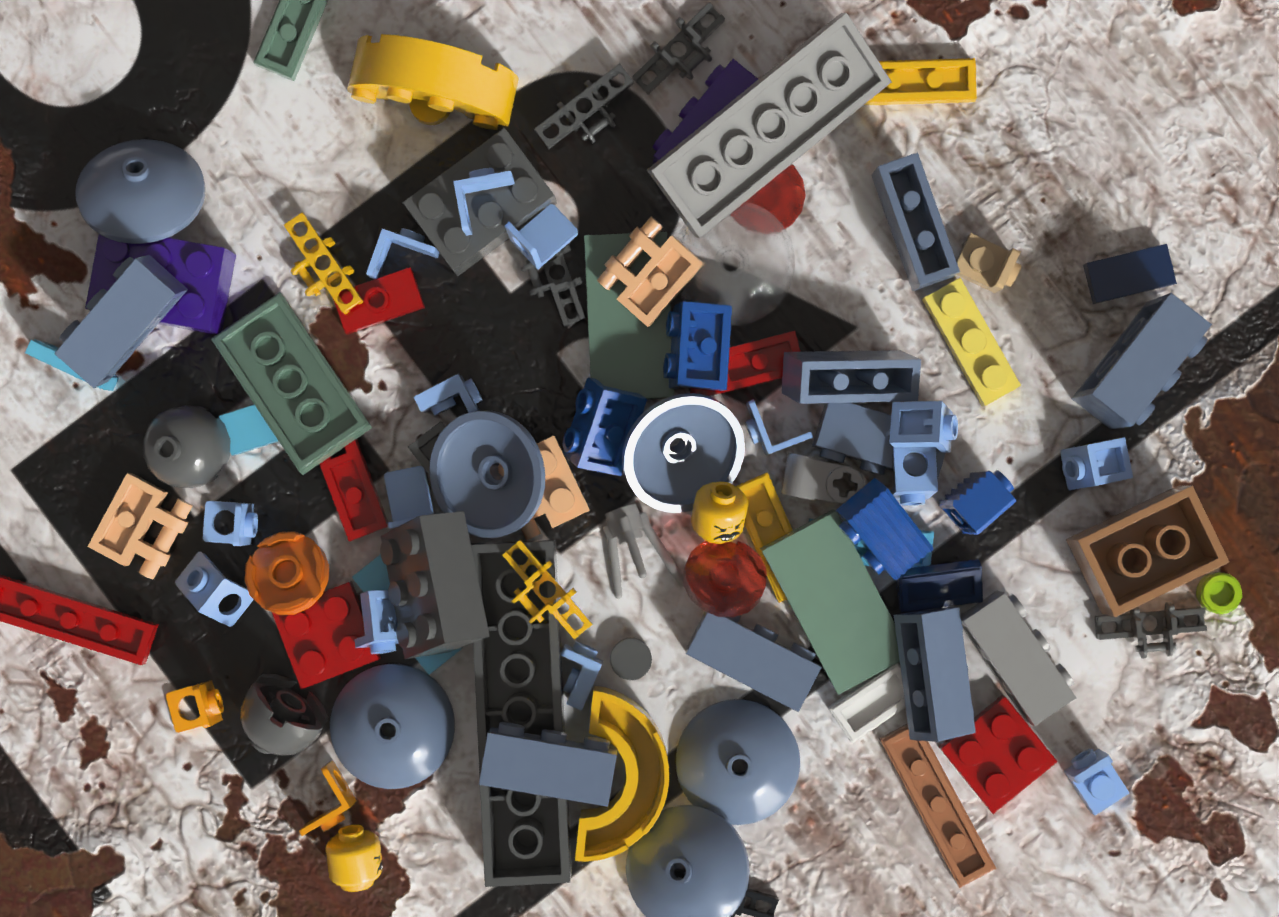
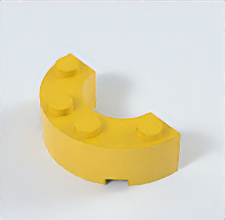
M381 34L380 41L371 43L372 36L365 35L358 39L347 91L352 93L351 98L371 104L376 103L377 98L387 101L391 99L402 103H411L412 98L428 101V106L435 110L443 112H453V109L457 110L468 118L474 119L473 124L478 127L497 130L498 124L509 126L519 78L507 67L495 63L493 70L481 65V55L419 38Z
M595 685L592 697L589 734L605 738L617 748L625 763L626 776L621 790L609 802L608 807L600 806L592 809H581L575 861L583 862L598 861L618 855L628 850V847L637 842L643 835H646L661 814L669 787V765L666 746L651 716L628 696L616 690Z

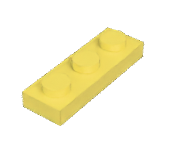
M961 277L922 299L982 407L1021 386Z

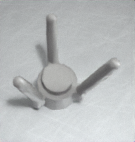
M636 503L605 514L608 525L603 526L608 541L615 598L620 599L622 597L616 538H618L619 544L627 543L638 576L645 578L647 575L636 539L643 537L641 529L647 535L678 585L681 587L686 585V580L680 573L679 568L652 528L647 513H639Z

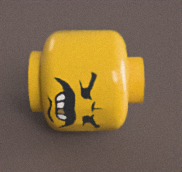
M711 482L703 485L696 492L691 515L693 530L709 543L723 544L736 539L743 532L748 509L746 495L738 487L728 482Z
M344 826L326 844L329 878L333 883L341 886V889L344 891L357 892L368 889L382 873L383 865L379 838L373 832L364 830L363 826Z

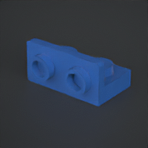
M682 301L674 306L673 311L668 312L666 335L672 337L671 353H666L663 375L664 378H669V388L727 390L732 306Z
M588 377L584 388L577 395L576 413L572 425L566 430L563 437V454L577 468L621 476L623 472L622 453L626 437L632 425L643 413L647 399L638 393L604 386L597 379Z

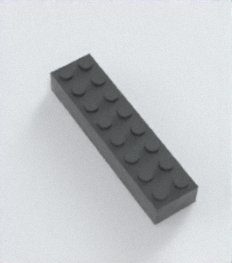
M556 540L523 541L542 565L546 564L549 560L553 563L547 571L558 582ZM517 542L471 544L490 637L473 643L479 777L488 731L491 727L499 728L500 722L525 726L524 733L541 735L544 729L565 733L560 622L553 614L546 610L542 614L544 620L541 623L536 619L530 624L529 619L532 615L518 600L516 603L511 602L516 597L514 591L517 588L521 592L527 588L524 583L525 581L502 556ZM516 549L512 553V558L518 565H523L527 562L528 557L521 549ZM530 565L525 573L530 577L538 569L534 565ZM542 574L534 581H538L541 578ZM544 581L540 585L539 590L542 596L548 598L555 594L556 587L554 583ZM532 589L526 593L538 610L545 606ZM480 785L485 887L570 883L572 861L569 800Z

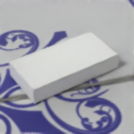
M899 663L876 674L828 707L851 743H854L906 708Z

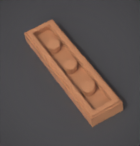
M908 723L879 738L958 887L961 888L995 870L996 867L929 742L910 740Z

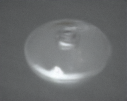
M744 202L701 238H696L686 224L680 229L676 238L705 263L680 291L679 295L683 301L732 306L731 325H742L754 322L768 315L785 298L795 273L794 247L785 227L766 209L750 202ZM728 255H734L739 260V266L733 272L726 270L723 265L724 259Z

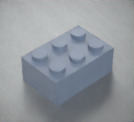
M1172 293L1146 302L1071 399L1109 429L1130 427L1135 423L1141 425L1154 411L1155 405L1151 402L1161 390L1164 392L1168 391L1181 376L1182 372L1178 368L1186 357L1193 358L1204 347L1208 340L1204 334L1212 324Z

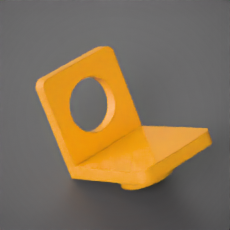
M212 680L166 694L174 729L178 733L201 726L204 728L211 727L223 720L221 714L224 711L223 700L219 690L214 689ZM189 695L195 696L200 714L197 719L193 720L185 718L179 709L181 700Z
M333 760L324 765L321 771L340 804L306 823L299 830L301 836L319 826L323 832L333 828L345 820L342 812L351 808L357 801Z

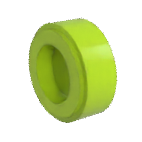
M1212 572L1205 575L1199 581L1196 588V597L1199 604L1206 611L1216 614H1227L1235 610L1240 604L1242 589L1238 580L1232 575Z

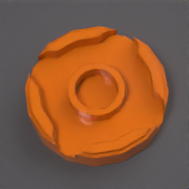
M278 532L269 536L257 545L258 549L254 552L253 556L250 555L245 567V583L249 595L262 608L275 614L295 615L309 609L322 596L328 584L329 564L324 551L311 538L298 532Z

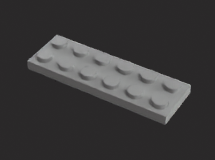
M840 13L648 168L647 171L696 238H701L892 81L847 13Z

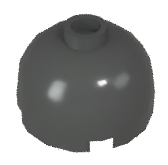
M191 405L176 406L159 413L148 424L143 437V456L148 469L159 481L172 487L196 488L213 482L219 476L217 474L221 471L222 466L227 464L230 458V437L225 424L220 418H215L210 412L206 411L208 409L202 406Z
M262 674L250 686L242 702L240 721L243 730L250 739L252 746L261 753L295 755L309 747L319 737L328 720L325 707L318 698L309 691L307 699H304L291 689L297 682L290 678L277 674Z

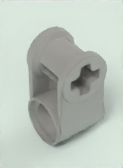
M788 453L781 494L815 501L820 499L844 504L864 487L862 475L854 468L828 463L823 459ZM843 473H848L849 481L855 483V488L853 491L847 490L845 497H840L839 489L833 487L834 479H841Z

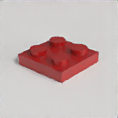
M352 581L324 591L322 596L309 609L295 615H278L272 612L301 689L381 659L380 654H371L370 647L355 648V639L365 636L362 606Z
M1003 695L974 717L976 733L948 739L938 746L992 814L997 812L1058 762Z

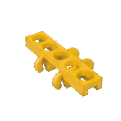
M303 212L284 224V227L306 258L301 262L296 261L294 263L295 266L291 269V274H299L307 285L306 296L313 294L318 296L321 293L320 290L326 287L345 315L357 304H362L364 301L346 276V274L348 276L353 274L354 269L350 265L341 269L327 249V246L330 248L335 245L333 238L329 237L322 240ZM298 222H303L308 229L307 233L301 237L298 236L293 228ZM309 239H315L317 244L308 250L305 242ZM322 255L330 258V266L325 270H319L316 267V260ZM309 267H312L319 277L317 282L313 280L307 271ZM336 272L335 274H333L332 276H330V277L328 278V276L330 275V273ZM344 289H348L353 295L352 301L348 304H344L339 296V293Z
M521 539L502 555L525 581L524 583L527 588L522 592L517 588L514 591L516 597L511 602L516 603L518 600L532 615L529 619L530 624L536 619L541 623L544 620L542 614L548 610L574 640L593 624L571 599L577 591L572 588L566 593L547 571L553 565L550 560L542 565ZM521 549L528 557L525 564L518 565L512 558L514 550ZM534 565L538 570L528 577L525 573L528 566ZM542 574L541 578L538 581H534ZM544 581L554 583L556 592L552 597L547 598L541 595L539 588ZM531 589L545 604L541 610H538L526 595ZM562 597L555 604H553L557 598ZM566 602L570 608L566 613L560 614L557 609ZM571 614H576L584 623L580 629L574 630L567 622Z

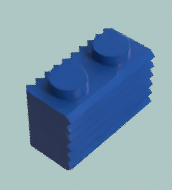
M989 470L987 472H972L969 478H964L963 483H957V489H951V494H945V500H939L938 506L961 532L979 535L1016 502V499L1010 493L1014 490V487L999 470H996L994 473Z
M876 478L872 479L836 509L837 513L844 520L839 525V528L854 545L858 542L864 545L868 551L862 557L878 575L885 571L891 578L897 580L902 574L906 573L907 569L912 568L915 563H919L920 558H924L927 553L933 550V546L890 490Z

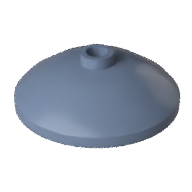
M131 140L103 150L83 168L76 184V201L85 222L94 231L108 239L131 244L160 241L180 232L195 219L205 199L204 177L195 159L183 149L158 140Z
M686 393L665 398L649 407L632 425L626 437L622 453L625 478L638 498L655 509L665 512L692 511L696 492L703 485L711 482H728L732 484L744 458L745 442L743 431L733 413L724 404L712 397L696 393ZM680 438L677 445L670 447V443L674 439Z
M483 410L461 415L450 422L440 433L431 454L430 481L435 499L443 513L464 511L469 534L482 538H497L518 531L535 515L544 495L545 467L537 443L523 425L503 413ZM499 464H501L504 469L503 477L498 472Z
M404 664L378 665L355 676L338 695L330 719L332 745L343 766L362 782L384 789L406 788L420 783L431 776L446 759L455 733L454 712L444 689L427 673ZM384 723L393 724L396 729L395 736L386 737L382 733V725Z
M725 700L703 709L688 723L677 746L676 772L680 786L693 806L712 810L725 818L731 825L751 824L771 816L787 802L798 781L800 753L791 729L775 711L750 700ZM743 759L747 762V769L743 773H735L732 770V764L735 760Z
M681 805L662 810L650 831L631 845L628 850L626 859L627 884L634 902L646 917H731L740 906L748 887L749 859L740 835L725 818L707 808ZM677 863H681L686 869L683 879L677 878L674 874V867Z

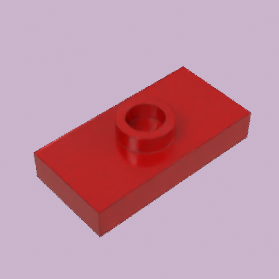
M410 267L354 286L364 302L351 308L350 312L346 315L342 313L334 301L344 332L347 335L425 308L416 279ZM348 289L339 293L344 304L352 301L353 295Z

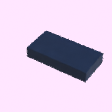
M1167 244L1092 261L1083 265L1093 304L1177 284Z
M979 559L907 569L906 573L897 579V596L900 612L983 602L982 565Z

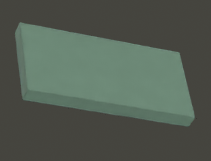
M659 232L653 240L659 246H662L667 241V232ZM631 233L584 235L591 378L597 379L607 387L641 394L646 399H661L674 396V389L669 388V378H664L663 375L666 353H671L672 337L666 335V320L668 312L671 311L670 304L654 323L647 327L617 300L627 287L622 281L618 280L610 290L604 288L597 281L606 269L604 264L612 255L617 257L631 240L629 237ZM643 251L629 267L630 270L637 275L652 257Z
M280 292L211 338L302 475L373 428Z
M832 509L763 546L760 550L831 684L839 695L899 663L900 660L895 623L854 544L839 528L842 521L837 511Z

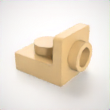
M970 233L956 259L960 270L957 275L993 293H997L1005 285L1011 287L1021 269V264L1016 261L1021 251L1014 248L1008 251Z

